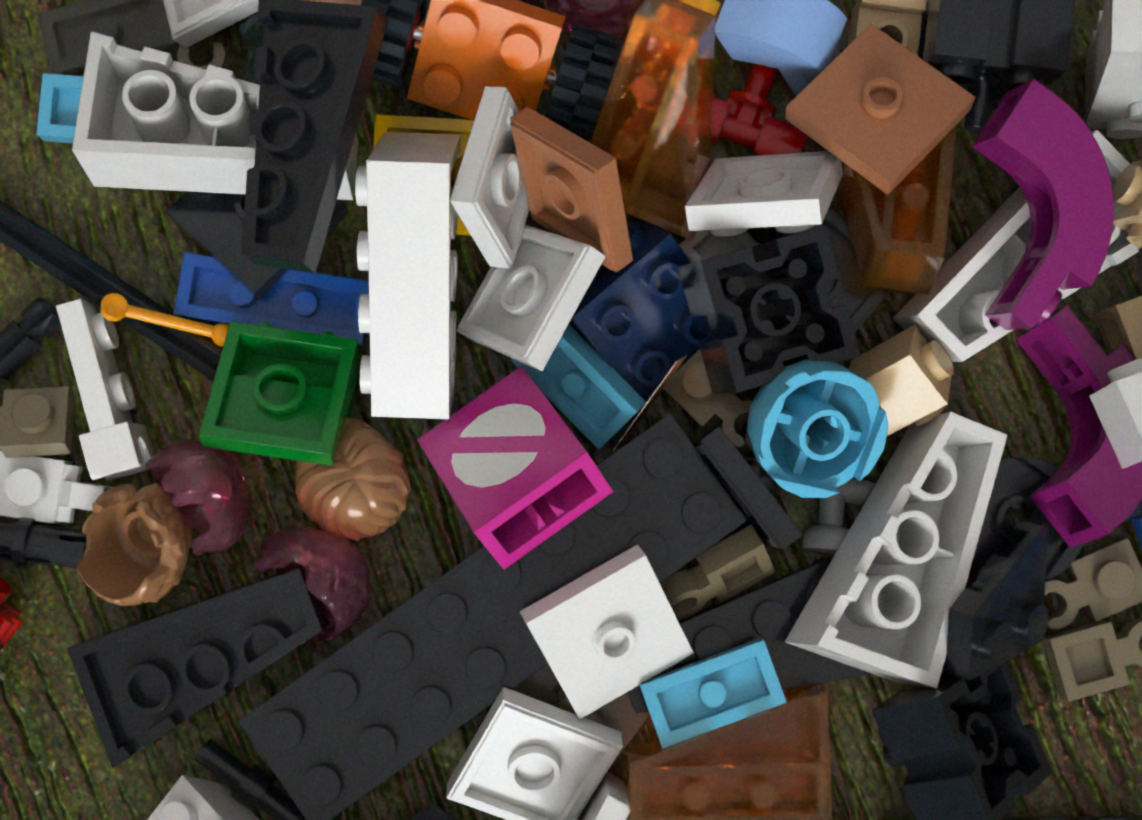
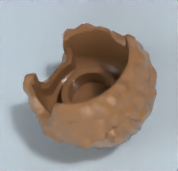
M344 418L333 466L296 461L295 492L300 510L306 513L308 518L317 523L321 529L337 538H348L358 541L362 538H369L383 533L391 525L399 521L402 512L406 510V502L410 497L411 488L408 471L403 460V453L389 443L380 432L360 419Z
M121 484L103 492L92 503L93 513L83 524L82 532L87 534L86 549L82 559L78 562L76 570L86 586L90 587L95 595L109 603L120 606H135L150 601L157 603L159 599L166 596L174 586L180 583L192 543L190 528L184 521L180 505L165 490L164 486L160 484H152L139 490L133 484Z

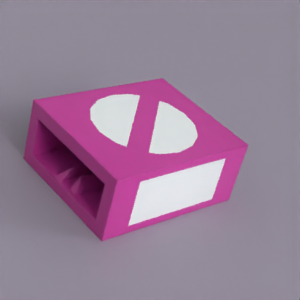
M522 366L455 412L449 419L444 420L417 439L472 531L503 570L613 493V490L587 451Z

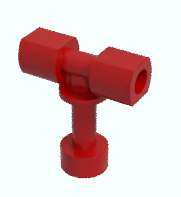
M753 64L743 92H729L726 101L689 88L675 129L679 133L715 146L719 137L754 149L752 156L801 153L807 137L797 127L773 118L776 109L766 99L778 68Z

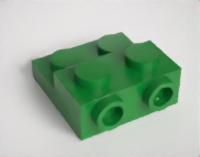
M230 321L199 432L202 446L333 466L344 418H348L350 415L361 362L358 340L337 337L332 331L315 334L274 328L269 322L253 325Z

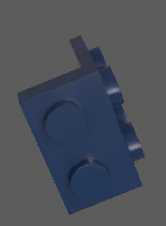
M639 216L635 221L627 222L633 261L617 273L601 264L570 323L585 336L602 359L647 401L676 361L687 355L677 369L678 371L700 349L699 343L714 338L708 316L692 318L678 270V267L690 264V260L669 232L646 218Z

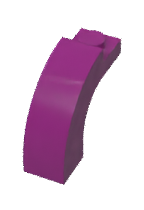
M1035 79L1005 93L971 146L1013 177L1023 191L1030 210L1031 230L1025 253L985 314L986 317L1005 330L1033 328L1035 325H1040L1046 321L1055 311L1061 300L1062 293L1058 291V288L1065 290L1093 285L1108 252L1114 220L1112 183L1106 161L1096 139L1081 117L1066 102Z
M1068 305L1051 314L1042 324L1029 328L1015 340L1055 389L1068 414L1071 440L1067 457L1060 469L1032 493L1030 497L1067 545L1072 548L1109 535L1136 509L1142 500V462L1124 469L1121 468L1089 397L1111 384L1107 372L1135 359L1124 343L1105 353L1094 340L1089 329L1079 321Z

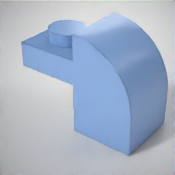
M724 0L713 32L732 59L778 68L793 93L798 95L840 54L839 40L847 18L838 7L828 0Z

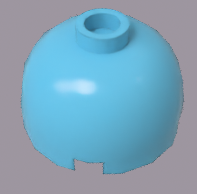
M805 359L785 366V370L771 383L760 387L750 405L747 433L756 460L782 489L802 498H828L840 493L836 487L846 484L853 477L861 481L872 471L884 450L889 423L886 411L880 407L879 399L876 395L877 391L870 382L838 363Z

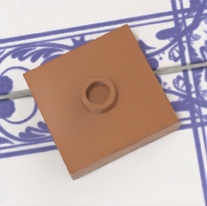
M870 24L787 105L785 119L888 195L971 110L975 96L876 26Z
M529 107L510 117L511 131L532 220L556 235L591 245L606 256L602 265L611 271L613 270L617 273L632 262L633 257L616 157Z

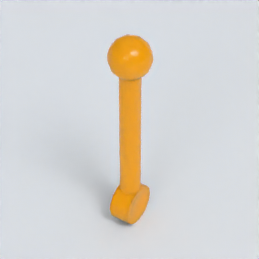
M118 293L107 294L101 301L100 312L106 320L117 322L124 317L209 337L216 345L224 346L229 328L228 323L220 322L213 326L129 305L127 300Z

